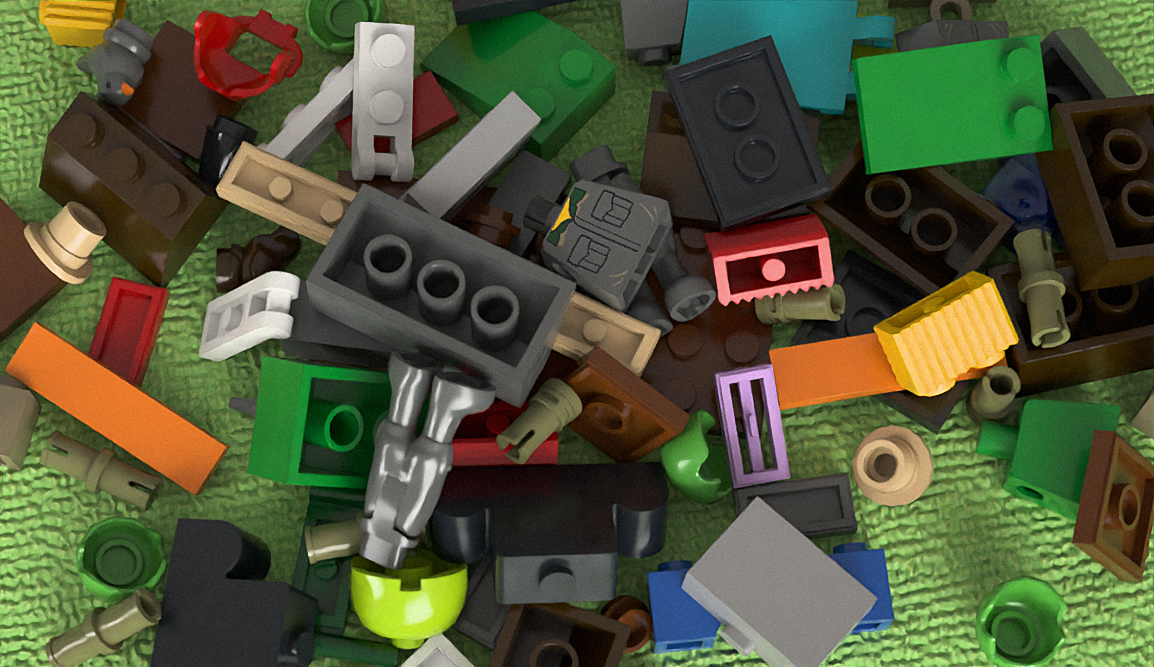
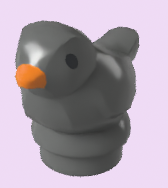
M118 18L113 26L107 28L103 33V42L93 46L88 55L80 57L76 66L84 73L94 74L98 80L100 95L106 102L113 106L122 107L133 96L134 90L142 83L144 75L143 64L150 60L152 56L150 50L155 44V40L139 26Z

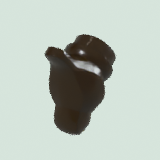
M279 225L271 234H259L252 237L244 247L239 244H231V248H217V293H228L267 272H285L287 266L297 258L302 249L300 235L293 230Z

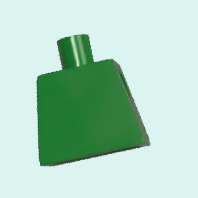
M1027 399L1017 412L1014 426L985 419L982 420L976 440L975 453L1007 460L1002 481L1003 490L1076 521L1094 431L1106 430L1116 432L1121 407L1111 404Z

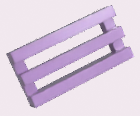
M766 362L752 367L744 366L730 371L712 372L727 468L733 488L791 478L772 364ZM754 379L760 380L774 468L764 470L750 380ZM737 383L751 467L750 473L743 472L729 384Z

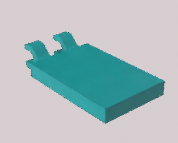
M689 0L680 66L771 35L799 107L820 110V113L845 115L846 99L857 100L854 74L850 72L853 45L893 49L896 28L895 18L881 15L857 17L858 1Z

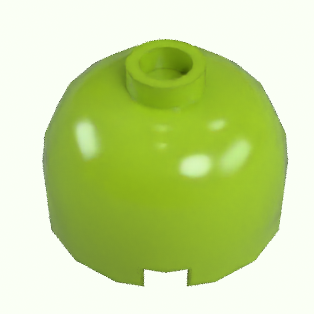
M417 547L416 557H405L401 570L387 568L367 558L364 559L361 555H357L351 560L349 591L351 604L358 618L373 633L390 638V643L398 648H419L426 642V638L445 632L455 624L465 605L468 590L467 565L443 561L433 553L432 548Z

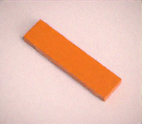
M34 322L4 370L195 496L201 494L230 448V445L42 323Z
M876 333L768 351V362L773 366L780 410L907 390L897 382L896 375L892 371V366L887 360V355L883 351V346L879 342ZM1006 356L997 363L984 368L971 367L967 372L960 373L955 380L962 381L987 376V371L995 366L1008 367Z

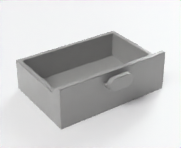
M511 91L398 200L448 223L526 147L541 118L519 96Z
M758 496L688 570L681 587L726 626L720 632L725 641L745 657H748L754 651L772 667H821L868 614L878 599Z

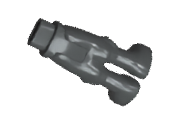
M600 145L569 164L576 182L586 180L644 194L629 176L630 173L627 165L623 162H616L608 145ZM670 229L650 268L653 269L662 287L663 300L670 316L676 321L686 322L708 308L717 297V293L713 284L705 275L689 274L677 257L678 249L673 236V230ZM644 278L626 315L661 330V337L671 331L673 325L665 309L657 300Z
M394 350L389 359L388 375L392 387L389 415L380 424L375 435L374 444L376 448L365 496V517H362L359 523V527L365 531L359 554L394 570L402 569L408 548L417 547L420 539L418 534L426 526L437 504L446 475L452 468L454 455L452 439L459 423L465 415L487 410L493 403L497 391L496 386L482 378L461 372H443L445 365L442 362L424 354L408 350ZM431 393L424 430L420 437H418L417 420L426 398Z

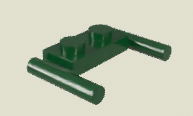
M311 486L304 527L356 518V512L364 511L367 489ZM303 527L292 586L318 600L313 633L315 643L314 655L383 667H398L401 648L391 643L343 636V633H346L351 607L349 591L351 560L360 554L320 560L317 563L311 564Z

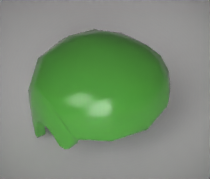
M307 0L304 15L308 33L318 45L331 53L342 56L354 54L355 24L360 21L387 23V4L385 0Z
M702 408L690 414L683 432L661 445V462L668 480L686 498L696 503L713 505L723 500L733 490L727 464L724 460V444L712 443L707 437L709 429L715 425V417Z
M112 516L92 525L77 547L76 565L80 580L89 592L105 603L116 604L134 594V591L139 588H145L152 592L160 584L169 559L166 557L163 540L158 531L148 528L144 523L135 518Z
M1024 575L1000 583L984 596L977 609L975 630L979 648L985 653L986 658L997 667H1043L1047 665L1059 650V646L1066 640L1062 624V615L1066 609L1064 599L1047 581Z

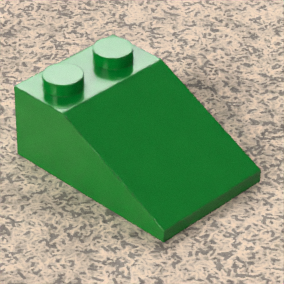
M533 10L459 25L420 63V68L423 71H431L442 87L481 119L513 91L541 118L524 150L548 163L615 94L616 66L577 34Z
M1039 34L982 40L852 59L866 175L1015 157L1054 150Z
M263 356L247 473L284 484L367 489L376 448L374 444L375 435L380 424L389 415L392 387L388 371ZM431 393L426 398L417 420L418 437H420L424 430Z

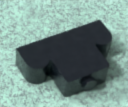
M662 462L451 468L446 475L441 494L429 518L432 551L439 559L453 564L473 563L482 559L484 555L491 556L495 600L500 604L612 600L616 596L618 554L630 558L651 557L659 553L665 546L669 499L665 469Z
M178 518L161 605L162 616L157 626L150 667H308L313 660L315 652L313 633L318 600L285 582L263 581L267 577L271 566V553L268 545L261 538L223 520Z

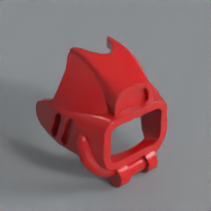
M205 9L196 19L194 24L195 46L193 59L195 71L198 75L197 78L204 86L232 101H243L246 98L257 96L273 86L280 85L284 78L293 77L302 66L303 52L295 40L298 29L289 23L285 26L272 19V15L263 9L259 11L256 17L247 15L228 17L219 12ZM243 33H251L282 50L275 57L270 73L258 72L229 55Z

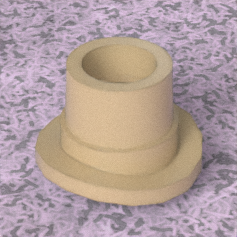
M75 201L68 202L53 219L48 220L45 224L31 222L24 229L25 238L41 261L60 279L71 284H82L93 272L91 252L107 232L105 225L93 211Z
M894 425L878 428L867 435L856 449L853 461L854 480L862 494L875 503L891 507L910 504L921 497L931 483L934 469L931 451L924 440L912 430Z

